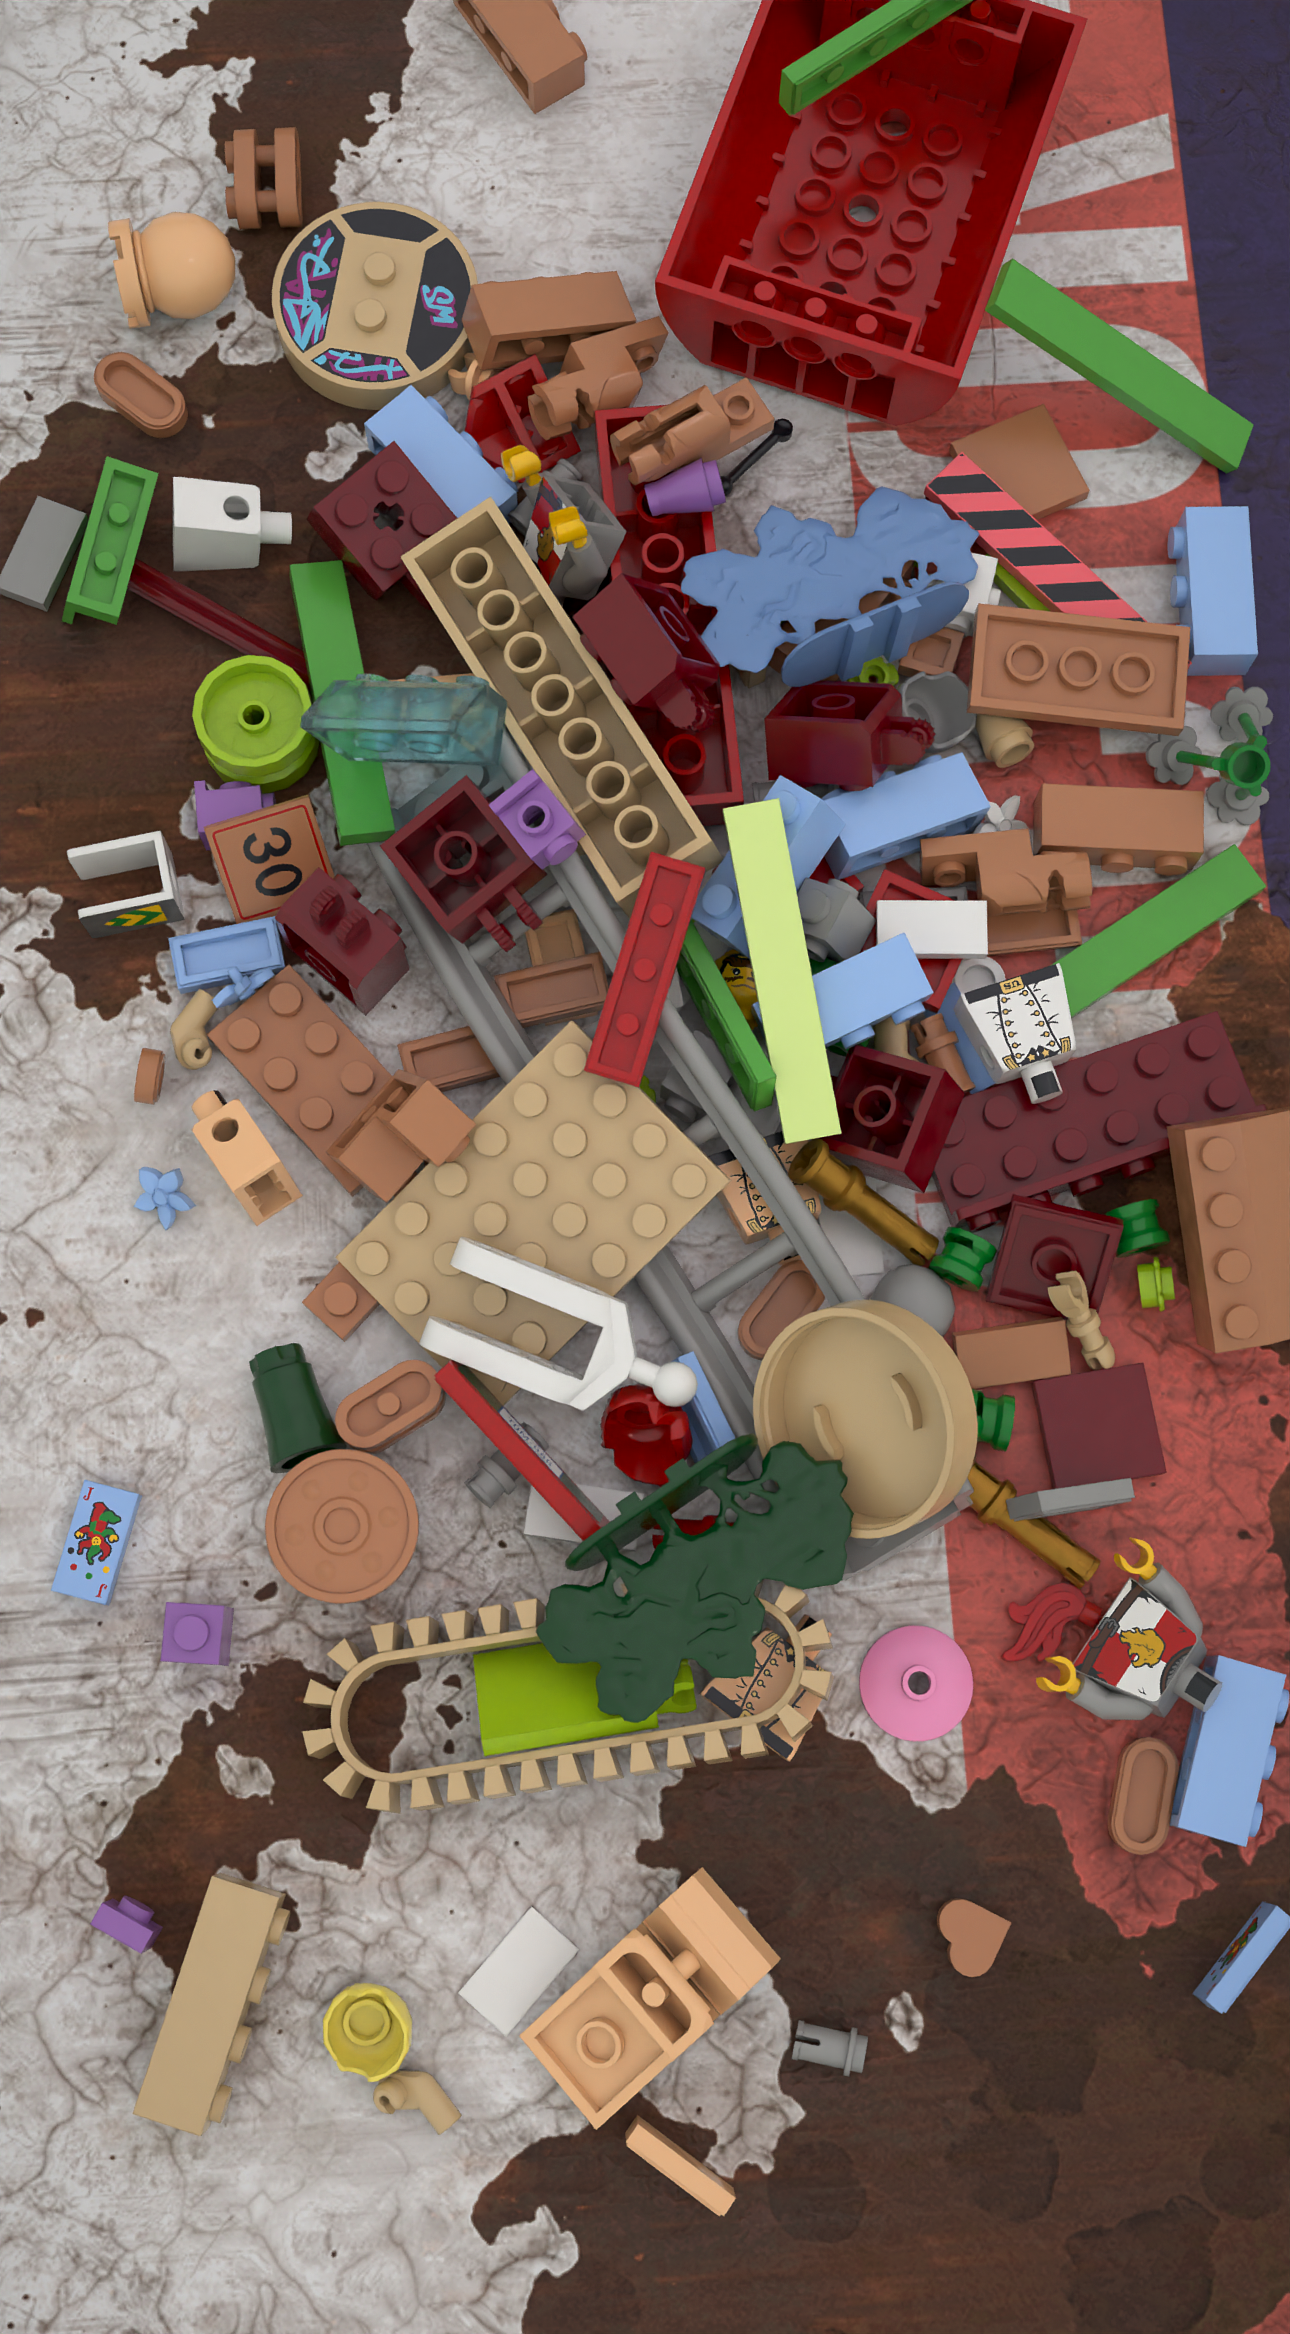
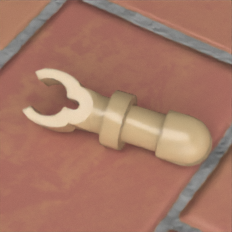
M1077 1271L1056 1274V1280L1061 1285L1048 1287L1049 1297L1055 1308L1068 1317L1066 1326L1071 1336L1078 1337L1082 1343L1081 1353L1086 1363L1095 1371L1100 1370L1101 1367L1104 1369L1111 1368L1115 1362V1352L1108 1337L1102 1336L1098 1328L1101 1320L1096 1310L1088 1308L1087 1290L1081 1275Z

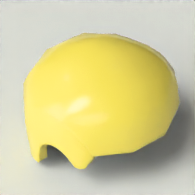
M355 1983L353 1986L345 1988L332 2000L323 2018V2043L334 2061L337 2062L340 2071L365 2076L368 2082H377L399 2069L411 2046L413 2020L406 2002L396 1992L386 1986L373 1983Z

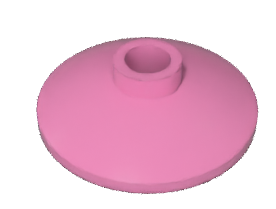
M905 1626L886 1633L868 1650L860 1669L859 1690L862 1703L868 1715L886 1733L906 1741H928L945 1735L962 1720L972 1699L973 1676L967 1657L958 1644L949 1636L926 1626ZM914 1672H922L928 1678L929 1686L923 1694L913 1693L908 1686L909 1677Z

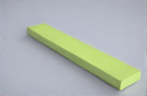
M779 798L723 808L722 812L769 1063L777 1076L774 1090L784 1144L841 1134Z

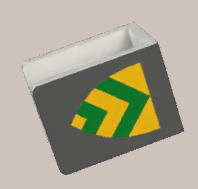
M161 830L67 850L68 860L81 880L159 865L164 892L78 910L79 920L91 938H99L185 920L173 855Z

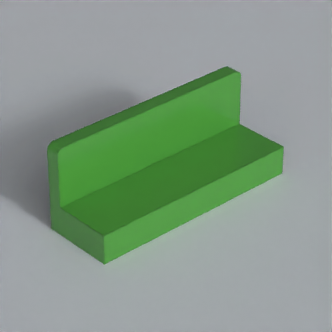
M108 456L106 457L68 592L62 622L72 624L75 612L117 625L159 473Z

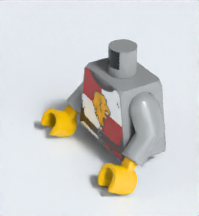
M518 445L501 453V462L506 475L512 482L523 478L526 479L522 487L533 506L523 544L524 549L561 606H563L566 597L589 600L595 597L624 539L626 530L589 483L538 473L541 471L540 460L537 455L529 451L524 445Z
M1130 1537L1129 1540L1140 1549V1559L1136 1564L1129 1565L1120 1554L1115 1553L1114 1562L1117 1567L1124 1571L1139 1574V1582L1129 1577L1073 1664L1070 1660L1061 1656L1045 1658L1047 1662L1055 1664L1060 1670L1061 1676L1057 1684H1053L1044 1677H1036V1683L1040 1689L1046 1692L1066 1691L1067 1699L1104 1720H1143L1151 1713L1164 1718L1168 1715L1179 1697L1201 1711L1206 1712L1217 1699L1222 1688V1682L1198 1668L1208 1651L1201 1638L1203 1623L1184 1587L1160 1563H1153L1154 1553L1151 1546L1143 1540Z

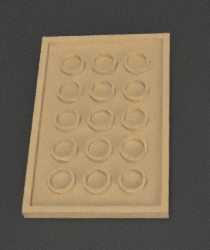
M571 1020L472 1119L476 1126L467 1135L470 1137V1142L455 1160L450 1163L444 1161L440 1167L429 1163L335 1257L418 1343L429 1316H435L550 1361L588 1321L450 1265L460 1237L484 1243L615 1297L731 1182L728 1176L640 1087L637 1088L584 1071L593 1040L575 1021ZM422 1347L442 1368L451 1360ZM467 1366L503 1406L522 1389Z

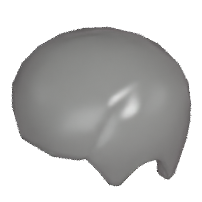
M923 671L906 679L903 684L897 687V690L902 694V717H914L915 720L919 718L921 720L926 719V722H931V726L935 728V740L930 748L925 750L926 753H937L952 748L963 741L976 727L977 714L966 713L968 687L956 674L946 671L937 675H926Z
M915 1264L901 1265L895 1270H890L881 1279L871 1297V1300L894 1304L912 1312L933 1327L942 1337H944L951 1326L956 1308L950 1286L935 1271Z

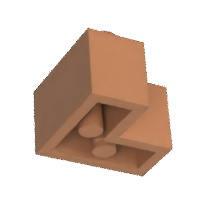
M398 1069L325 1153L372 1195L387 1203L393 1196L396 1197L418 1175L415 1170L423 1161L440 1167L444 1161L450 1163L455 1160L468 1146L470 1137L467 1135L476 1124L428 1079Z

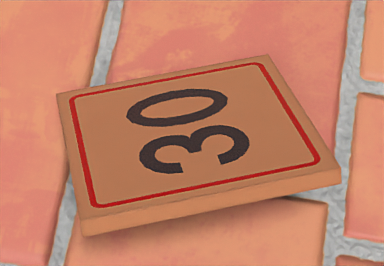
M309 795L204 826V831L236 924L276 916L280 907L318 867L332 879L335 877Z

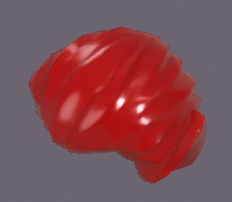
M640 1384L621 1387L612 1393L611 1398L607 1399L600 1423L601 1439L603 1440L601 1446L613 1449L614 1465L635 1481L660 1487L668 1483L669 1480L664 1471L682 1458L686 1460L692 1448L693 1438L687 1413L683 1411L681 1406L671 1407L661 1403L655 1396L652 1387Z

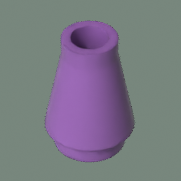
M702 458L655 482L644 485L652 517L671 513L715 511V505L726 503L716 460L703 463Z

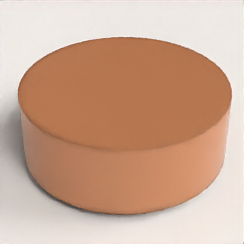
M149 1048L142 1049L135 1082V1102L152 1105L158 1102L165 1069L166 1056L163 1054V1051Z

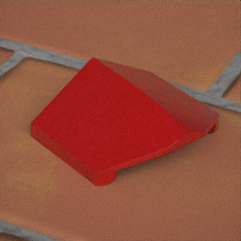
M536 354L472 386L464 431L475 439L483 452V458L494 470L497 467L503 468L501 453L518 445H524L529 451L538 456L541 463V471L538 473H542L544 470L557 465L561 458L566 460L581 452L573 432L558 438L545 440L540 436L533 423L528 405V396L535 394L531 386L548 380ZM523 478L515 482L523 483L526 479Z

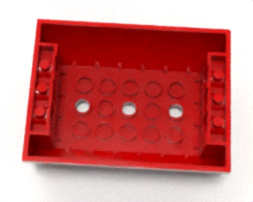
M762 0L655 279V292L659 308L675 336L702 364L745 378L747 377L748 379L890 425L898 426L912 423L941 409L957 391L985 313V308L996 282L1087 23V18L1030 0H973L801 111L789 116L779 104L782 70L891 0ZM888 121H897L906 127L907 132L899 136H892L884 132L881 126ZM865 206L872 209L876 217L869 222H860L855 220L849 212L855 207Z

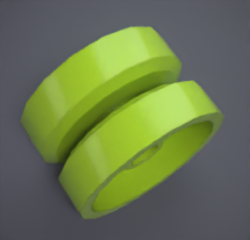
M246 655L222 663L207 674L197 690L192 713L197 735L209 764L224 782L243 781L250 783L252 786L260 785L264 794L288 788L306 775L317 757L320 736L306 684L291 667L272 657Z

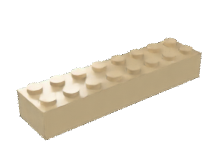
M491 496L401 556L404 564L533 770L549 786L586 835L579 840L580 845L615 901L629 919L631 918L651 852L704 867L706 872L721 863L723 857L624 702L613 690L609 679L596 659L582 645L577 629Z

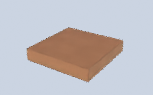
M1044 404L951 442L949 452L953 460L963 452L1036 520L1081 502L1088 497L1090 490Z

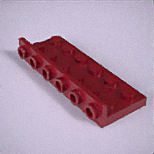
M1218 1011L1054 1066L1063 1093L1050 1100L1032 1104L1022 1077L963 1097L932 1177L951 1227L960 1228L968 1225L970 1232L973 1233L1000 1223L1002 1220L999 1214L1009 1210L1013 1194L1053 1203L1051 1198L1053 1195L1071 1190L1073 1197L1091 1193L1104 1186L1102 1178L1122 1172L1126 1180L1152 1171L1156 1168L1153 1161L1171 1155L1167 1126L1265 1111L1267 1108L1265 1104L1255 1105Z

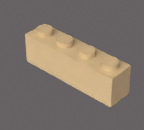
M221 1872L211 1877L132 2114L198 2136H202L207 2131L212 2121L222 2122L233 2087L224 2085L231 2061L241 2063L252 2033V2028L243 2025L250 2003H261L270 1979L271 1969L263 1967V1963L270 1943L277 1946L280 1945L289 1921L290 1911L282 1908L286 1893Z

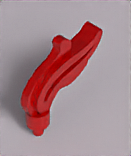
M1067 1583L1049 1586L1027 1605L1019 1606L1017 1603L1011 1602L1007 1608L1010 1619L1017 1624L1024 1625L1014 1646L1005 1651L1001 1658L1006 1662L1021 1661L1031 1656L1041 1645L1042 1652L1037 1655L1036 1659L1037 1661H1043L1046 1657L1051 1656L1059 1647L1063 1628L1067 1622L1077 1620L1093 1629L1095 1624L1098 1625L1104 1617L1101 1614L1103 1608L1086 1600L1083 1593L1077 1587Z

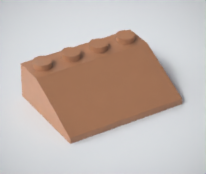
M1290 1107L1167 1126L1197 1344L1216 1354L1271 1345L1289 1340Z

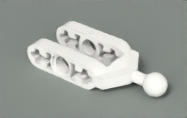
M460 1237L450 1265L542 1304L602 1326V1332L584 1376L477 1331L435 1316H429L419 1342L422 1347L550 1400L568 1404L583 1411L627 1378L652 1387L657 1399L666 1406H684L693 1399L698 1384L696 1375L690 1367L675 1361L658 1366L637 1357L627 1302L484 1243Z

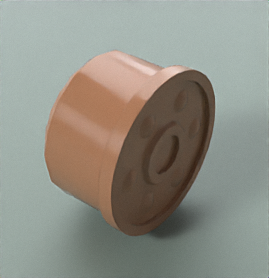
M329 1450L303 1460L293 1467L280 1481L267 1509L265 1520L266 1543L277 1570L295 1589L311 1598L327 1603H356L385 1591L400 1578L408 1567L418 1542V1509L407 1483L385 1461L369 1453L357 1450Z

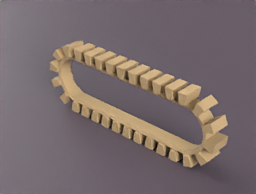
M764 1580L756 1587L755 1596L757 1598L759 1597ZM621 1584L625 1595L628 1590L625 1584ZM784 1585L775 1605L764 1599H758L764 1605L765 1613L783 1625L790 1635L795 1650V1670L792 1681L782 1698L771 1708L759 1714L402 1773L377 1771L360 1758L351 1743L348 1731V1711L352 1698L363 1681L372 1673L390 1665L541 1641L536 1630L538 1625L544 1622L545 1605L537 1598L513 1602L522 1630L508 1632L510 1611L502 1604L477 1608L486 1634L485 1636L473 1637L474 1616L466 1610L442 1614L450 1639L449 1642L438 1643L439 1622L430 1616L406 1620L413 1641V1648L403 1649L404 1628L395 1622L370 1626L379 1653L367 1659H364L355 1643L344 1638L326 1654L348 1672L337 1691L310 1679L303 1703L313 1707L331 1709V1728L302 1731L308 1756L322 1759L339 1750L346 1762H343L323 1779L335 1792L342 1797L353 1799L365 1776L375 1780L366 1808L401 1814L400 1785L412 1783L410 1808L423 1811L444 1807L435 1779L448 1778V1803L461 1805L479 1802L480 1798L472 1776L473 1773L485 1772L484 1797L498 1799L516 1796L508 1768L521 1766L520 1791L529 1794L552 1790L543 1762L558 1760L556 1785L563 1788L585 1785L588 1782L579 1756L594 1754L593 1779L599 1782L622 1779L624 1776L615 1750L631 1748V1774L641 1776L660 1773L651 1745L668 1742V1768L678 1770L697 1767L687 1740L695 1737L705 1736L704 1761L707 1764L733 1761L723 1734L726 1732L741 1730V1756L747 1759L769 1755L759 1727L780 1718L789 1735L796 1742L813 1726L807 1718L791 1706L797 1699L801 1689L828 1701L834 1676L829 1671L806 1670L805 1652L833 1649L823 1619L800 1632L796 1630L790 1618L810 1601L807 1594L801 1589Z

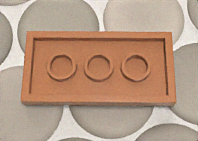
M978 603L974 615L966 713L1179 736L1184 729L1191 627Z
M288 964L206 1035L353 1197L364 1187L325 1152L388 1082L392 1075Z

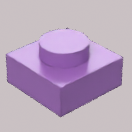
M123 1896L120 1902L115 1899L103 1902L90 1925L141 1954L152 1948L163 1928L151 1920L154 1914L152 1909L128 1896Z

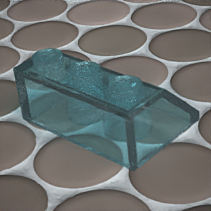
M358 674L355 680H334L301 716L300 728L348 761L499 766L507 700L492 689L487 680L475 676H459L456 678V683L438 682V680L424 675H408L405 682L388 681V679L374 674Z

